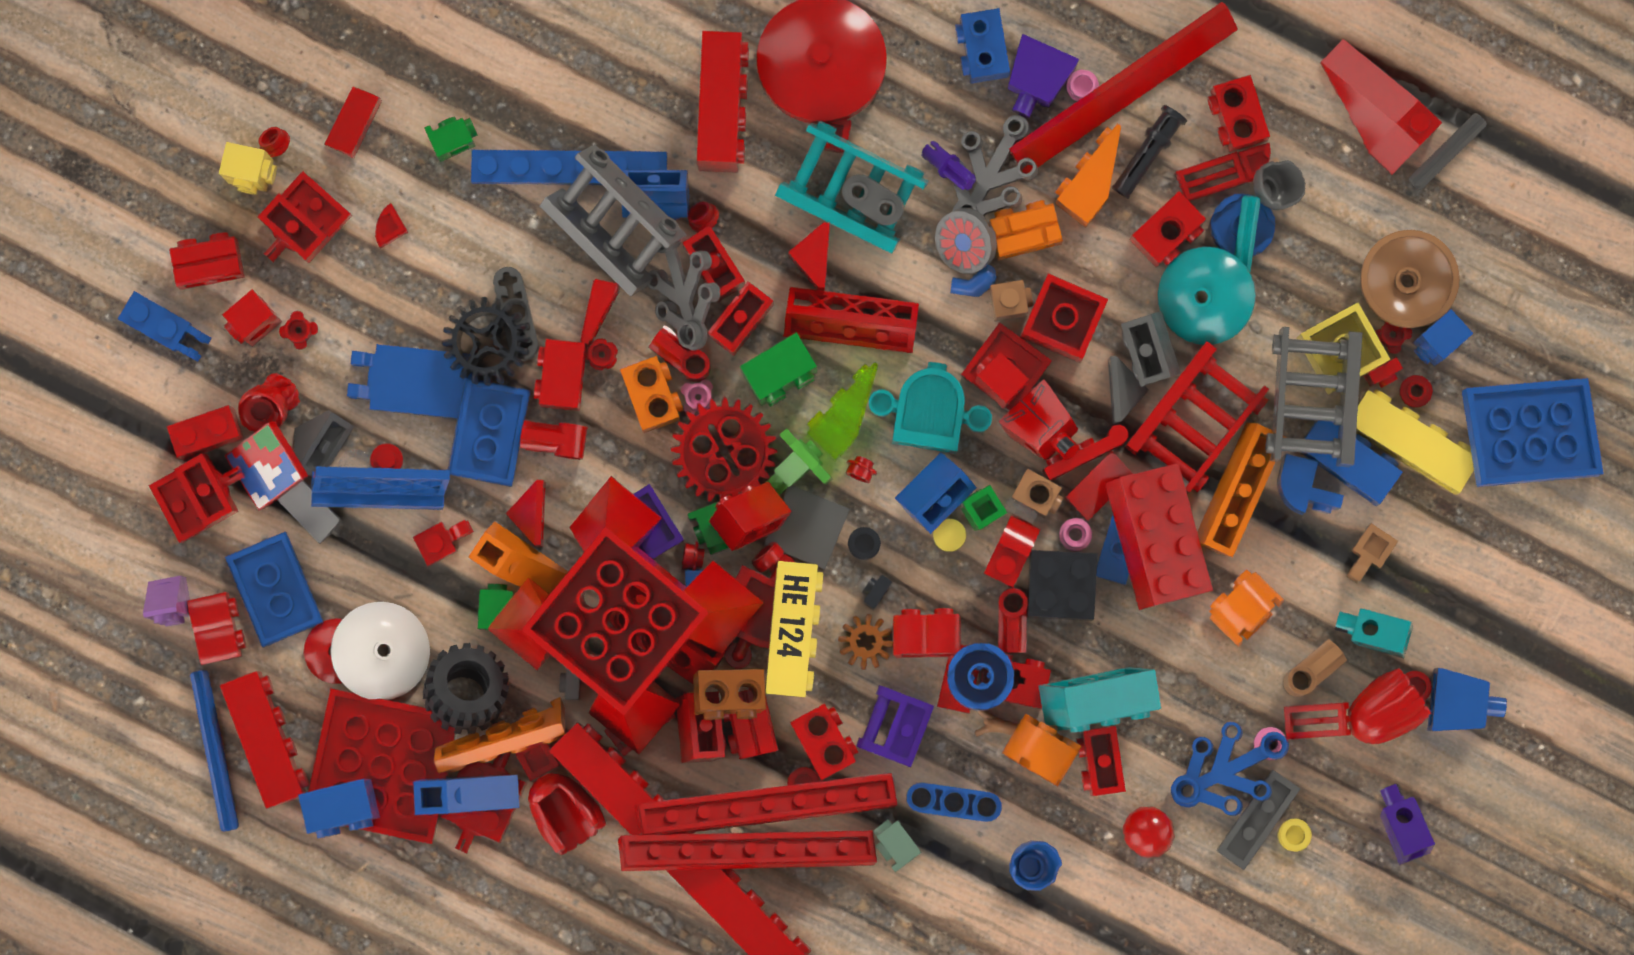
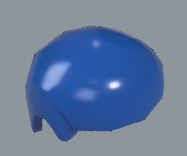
M1030 840L1022 843L1013 852L1009 864V872L1014 882L1024 889L1041 891L1056 881L1059 868L1062 866V860L1057 849L1044 841Z

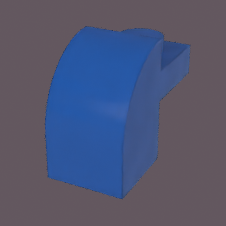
M1285 454L1282 458L1277 479L1278 492L1284 504L1292 511L1301 515L1306 513L1308 503L1313 504L1312 510L1321 513L1331 514L1332 509L1339 510L1342 506L1344 495L1312 487L1318 461Z

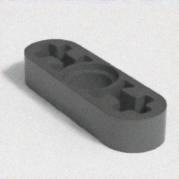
M503 267L495 273L493 278L496 297L501 300L500 310L508 303L511 305H521L525 309L524 319L516 324H529L530 330L525 331L524 336L531 337L533 345L528 347L530 351L529 356L519 354L517 358L522 361L530 360L537 354L539 343L524 280L517 269ZM510 274L513 279L517 278V282L513 284V291L515 296L521 293L522 299L512 298L503 303V297L509 298L506 287L500 286V282L504 281V275ZM505 322L503 326L510 350L512 334L510 333V327Z

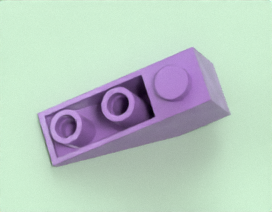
M176 576L149 581L143 609L144 618L154 620V624L160 623V625H165L166 627L184 624V617H190L187 605L190 597L186 577Z

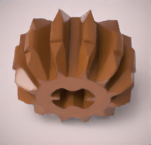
M866 614L865 625H861L859 617L854 616L853 622L857 627L855 630L848 624H844L842 627L851 636L838 637V642L850 643V646L840 650L841 655H846L851 651L854 653L848 661V664L851 666L855 664L858 657L862 658L861 670H866L867 659L871 658L874 668L879 667V661L876 658L877 654L885 660H888L890 657L881 647H893V641H883L882 637L892 634L891 628L879 632L878 629L883 625L884 620L879 618L875 626H871V614ZM862 633H865L867 637L874 636L876 643L871 644L874 648L869 651L865 647L859 648L856 640L860 641L861 638L858 636Z

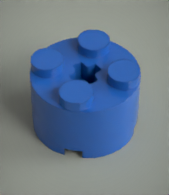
M986 643L968 645L959 650L950 662L947 673L948 687L953 697L964 707L977 711L992 709L1000 705L1012 690L1014 683L1012 663L1009 657L994 645ZM984 668L988 671L986 677L990 681L987 685L981 682L977 686L973 683L975 677L971 673L974 670L980 672Z

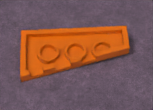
M561 697L550 701L552 707L537 713L535 707L522 712L523 717L512 724L504 720L495 723L486 730L485 735L480 736L479 733L475 732V734L466 735L435 748L434 762L438 773L444 771L456 772L470 763L477 761L481 763L489 762L498 755L509 751L518 753L535 743H551L558 740L562 735H565V707Z

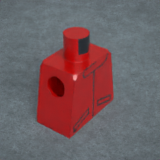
M1044 379L998 421L1004 432L1011 439L1043 460L1049 459L1056 451L1065 460H1068L1079 449V445L1072 439L1077 433L1078 427Z

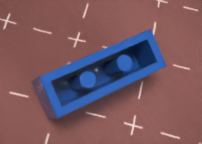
M1316 420L1303 439L1333 441V438H1338L1339 425H1334L1333 421ZM1356 434L1354 465L1351 467L1336 466L1337 458H1332V454L1300 452L1308 459L1318 461L1319 467L1375 506L1381 504L1403 473L1397 468L1399 463L1385 453H1382L1381 456L1370 449L1372 444L1359 434Z

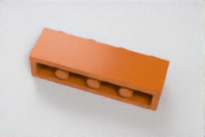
M1258 423L1245 424L1197 531L1201 546L1223 556H1234L1275 465V462L1270 461L1271 453H1266L1265 449L1267 433H1272V430Z

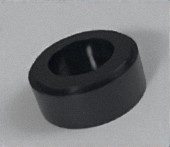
M857 528L849 536V551L859 560L872 559L880 550V537L871 528Z

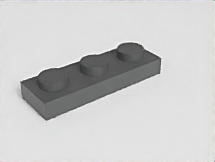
M1271 770L1264 780L1272 788L1271 797L1266 801H1258L1252 798L1216 850L1242 870H1245L1300 790L1299 787L1274 770ZM1260 786L1256 792L1258 797L1266 794V786Z

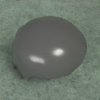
M1289 160L1268 162L1260 166V169L1254 175V192L1260 198V203L1271 210H1284L1299 203L1305 195L1306 182L1303 174Z

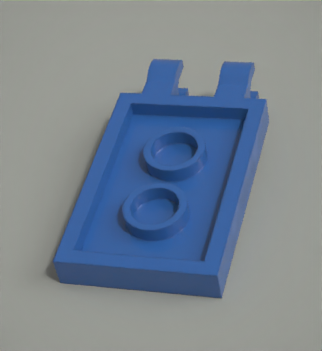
M376 344L375 354L352 351V366L368 367L369 372L367 386L348 383L347 397L370 400L369 409L374 411L457 419L465 381L460 377V373L464 367L462 366L460 369L453 371L450 366L456 358L447 360L444 357L447 351ZM463 353L465 359L468 361L471 354Z

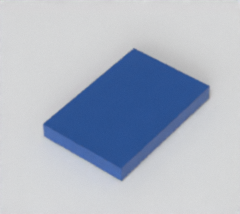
M472 378L465 379L447 469L450 470V475L512 487L530 390L496 383L486 386L484 381L481 380L478 385L472 383Z
M286 531L225 557L262 648L324 622Z

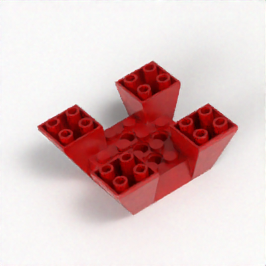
M610 476L569 527L584 552L550 595L528 578L494 619L488 630L537 671L550 655L563 664L598 694L588 713L640 755L681 705L680 702L655 683L659 675L689 639L719 653H723L764 602L714 560L687 587L639 548L662 517L615 478ZM634 585H639L645 589L646 599L643 603L633 600L631 589ZM588 589L594 590L598 594L599 604L597 607H591L585 602L584 595ZM613 611L621 612L624 615L625 625L623 628H616L611 624L610 615ZM639 632L646 633L650 637L651 646L648 650H643L637 646L636 635ZM591 637H598L603 641L604 650L602 654H596L591 651L589 647Z

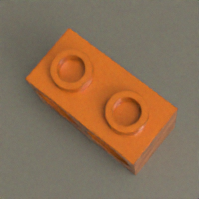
M654 356L620 369L643 433L680 420L678 412L684 409L678 393L671 394L667 381L673 379L666 361L659 363L658 357ZM652 370L657 374V380L652 386L645 387L639 383V375L643 371ZM658 400L666 402L668 404L667 413L662 417L651 415L650 406L653 402Z

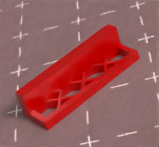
M790 287L783 337H790L797 332L800 339L913 353L919 303ZM795 299L807 300L812 304L809 306L794 305ZM838 304L842 305L844 309L840 311L832 310L828 306ZM869 308L874 309L877 313L873 315L864 314L861 310ZM897 312L911 314V319L896 318L893 314Z

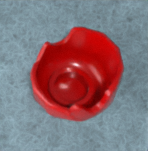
M1153 806L1137 808L1127 816L1123 825V835L1126 844L1135 853L1144 858L1160 857L1170 850L1175 839L1174 826L1171 819L1166 813Z

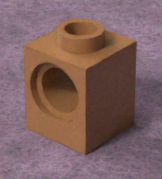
M1027 469L1010 500L1045 519L1048 512L1056 513L1064 497L1058 495L1062 487ZM1037 486L1043 487L1048 493L1047 501L1043 504L1034 503L1030 498V490Z

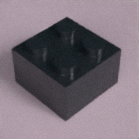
M1031 550L1029 555L1027 618L1093 621L1095 617L1098 553Z

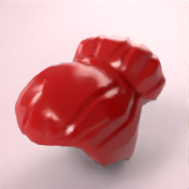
M278 373L270 374L266 377L264 384L251 388L241 397L238 403V414L242 425L252 432H257L267 423L275 421L280 428L286 421L288 411L295 409L300 403L299 391L290 379Z

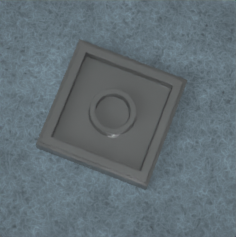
M792 485L787 488L783 501L792 512L778 531L767 536L764 545L777 542L785 554L809 564H816L818 568L825 570L850 509Z

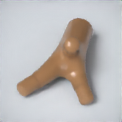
M986 710L977 711L984 719L985 726L976 730L975 735L979 737L990 732L1012 735L1018 723L1000 719Z

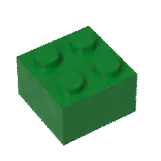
M797 332L740 366L741 373L759 404L763 406L768 403L769 407L786 399V392L796 386L799 391L815 381L814 375L817 374V366Z

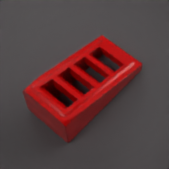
M599 279L593 280L580 339L581 343H585L587 347L593 343L620 292L621 287L617 283Z

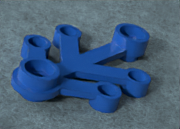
M1227 722L1221 730L1223 737L1212 770L1201 777L1200 773L1204 759L1212 754L1214 745L1206 737H1198L1194 740L1192 744L1193 754L1185 775L1176 778L1171 786L1172 798L1178 805L1190 808L1201 802L1222 809L1229 816L1240 814L1243 804L1239 798L1233 795L1222 797L1206 790L1216 784L1251 794L1258 801H1266L1271 797L1272 788L1267 782L1262 780L1255 782L1235 774L1267 758L1275 760L1283 758L1289 750L1287 738L1278 732H1269L1262 738L1261 746L1229 762L1235 742L1242 738L1243 730L1239 724ZM1235 726L1238 730L1237 735L1234 738H1229L1227 730L1229 727ZM1202 741L1208 743V750L1204 753L1198 751V744ZM1274 741H1280L1282 744L1281 750L1278 752L1271 751L1270 747ZM1191 785L1194 792L1190 797H1185L1183 789ZM1259 785H1265L1267 789L1266 794L1262 797L1256 795V788ZM1235 800L1237 808L1235 811L1229 812L1226 805L1228 801Z

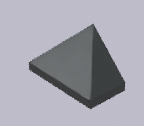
M1110 356L1108 368L1112 424L1116 425L1122 422L1149 389L1145 385L1140 386L1139 380L1136 379L1134 373L1117 356Z
M329 410L295 428L294 453L307 474L311 477L312 471L315 472L316 466L329 467L354 428L353 425Z

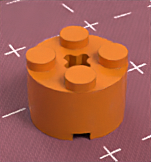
M1245 570L1234 581L1233 591L1228 596L1222 593L1210 605L1211 610L1209 611L1212 614L1210 620L1238 647L1243 642L1241 636L1248 640L1273 615L1270 611L1275 607L1274 603L1280 607L1284 602V599L1257 572L1251 574L1248 570Z
M1025 714L1007 742L1002 754L1058 787L1078 755L1081 746L1071 739L1058 734L1055 729Z

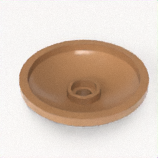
M1401 230L1383 237L1370 249L1362 265L1360 282L1366 303L1379 318L1397 327L1418 328L1435 322L1450 309L1458 293L1460 276L1454 255L1441 240L1423 231ZM1402 277H1410L1412 286L1404 287L1401 283Z

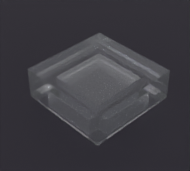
M1008 498L1004 505L1008 515H1012L1031 525L1037 516V511L1012 498Z

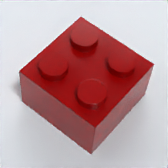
M1048 273L1021 334V338L1081 363L1108 299Z

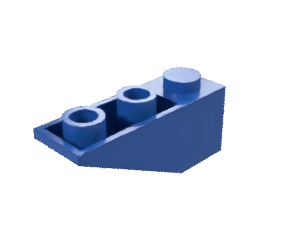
M518 775L419 779L413 782L415 815L520 808Z

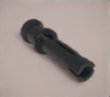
M1167 105L1162 106V113L1152 128L1148 127L1146 129L1145 141L1112 186L1114 191L1127 199L1130 198L1131 193L1146 174L1160 151L1170 147L1172 144L1170 140L1180 125H1185L1187 122L1184 116Z

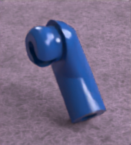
M987 265L979 270L970 280L953 277L950 293L971 297L982 296L996 282L995 268Z

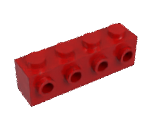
M255 671L221 684V691L265 808L277 807L299 798L298 794L307 793L305 787L309 786V782L304 769H298L293 757L298 755L293 739L291 737L286 738L282 726L286 724V720L280 706L274 707L270 695L275 692L269 676L263 677L262 672Z

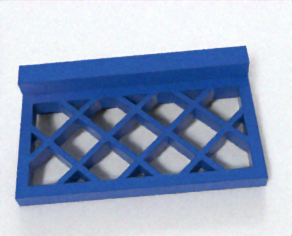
M316 466L315 472L312 471L311 507L443 510L444 494L450 480V470Z

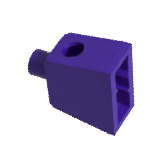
M1022 34L1008 85L1009 91L1018 94L1012 111L1020 116L1030 118L1036 103L1049 108L1066 84L1068 78L1075 71L1079 59Z
M1394 784L1380 790L1386 805L1382 809L1380 817L1399 865L1430 854L1435 846V842L1415 798L1405 799L1399 784ZM1403 815L1409 822L1401 823L1397 820L1396 816Z

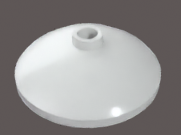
M372 602L352 610L337 626L331 643V660L338 678L351 692L367 699L380 698L390 700L406 694L423 677L430 657L428 636L421 622L406 608L389 602ZM381 644H385L389 648V653L385 657L380 656L377 651Z

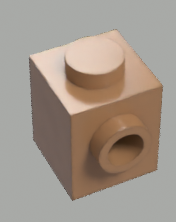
M1023 280L990 286L989 292L994 322L1027 317L1028 307H1033L1031 288H1024Z

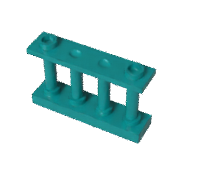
M819 121L817 125L809 124L806 131L815 135L795 180H790L789 183L782 182L775 196L892 254L900 241L899 238L894 236L896 233L894 230L896 223L891 225L878 223L877 227L865 222L867 218L865 214L854 207L849 209L848 212L837 208L838 202L835 200L856 156L874 165L869 177L878 183L881 182L885 171L903 179L897 195L902 199L904 207L915 185L922 189L927 186L929 180L923 178L924 172L908 164L904 169L836 135L837 129L822 121ZM829 142L845 151L824 194H820L817 198L807 193L808 187L806 185L826 143ZM864 188L862 189L859 197L864 196ZM890 206L886 215L892 213V206Z

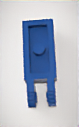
M133 291L118 317V320L172 351H179L197 362L201 358L199 352L181 344L186 334L189 333L196 340L209 344L212 339L192 327L190 322Z

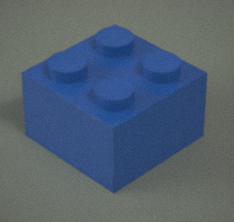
M360 779L298 794L307 834L316 833L317 839L341 834L340 827L348 825L350 831L373 826L372 820L380 818L371 779Z

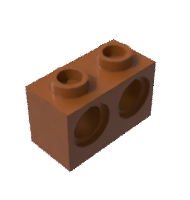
M764 669L699 670L693 675L695 715L704 714V720L724 719V714H737V719L757 718V713H761L766 709ZM712 687L719 691L721 699L718 704L710 703L706 699L705 691L707 688ZM740 687H747L752 691L753 701L751 703H745L739 698L738 690Z

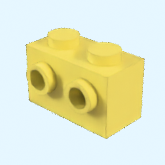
M226 142L219 174L228 184L238 187V191L257 195V190L267 192L268 184L273 185L277 166L273 165L274 160L265 150Z

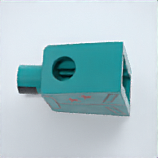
M1360 608L1358 616L1340 611L1335 630L1351 634L1353 644L1404 659L1413 625L1408 620ZM1369 624L1378 626L1377 633L1372 636L1364 634V629Z

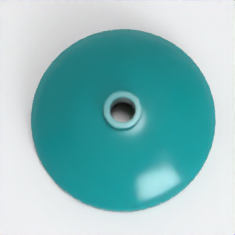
M1198 247L1180 254L1167 266L1160 279L1158 305L1165 323L1177 336L1194 344L1204 345L1207 341L1214 345L1233 338L1247 325L1255 307L1256 291L1249 270L1239 258L1220 248ZM1201 290L1205 291L1208 295L1205 303H1201L1197 299V294Z

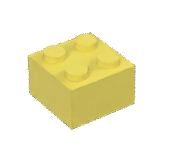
M1359 303L1317 324L1296 338L1298 340L1339 343V340H1344L1345 334L1349 331L1363 332L1360 377L1391 360ZM1305 353L1316 374L1337 375L1338 372H1342L1343 359H1338V356ZM1325 388L1328 395L1336 391L1334 388Z

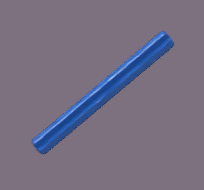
M207 670L192 672L190 678L221 831L226 832L236 830L239 827L209 672Z

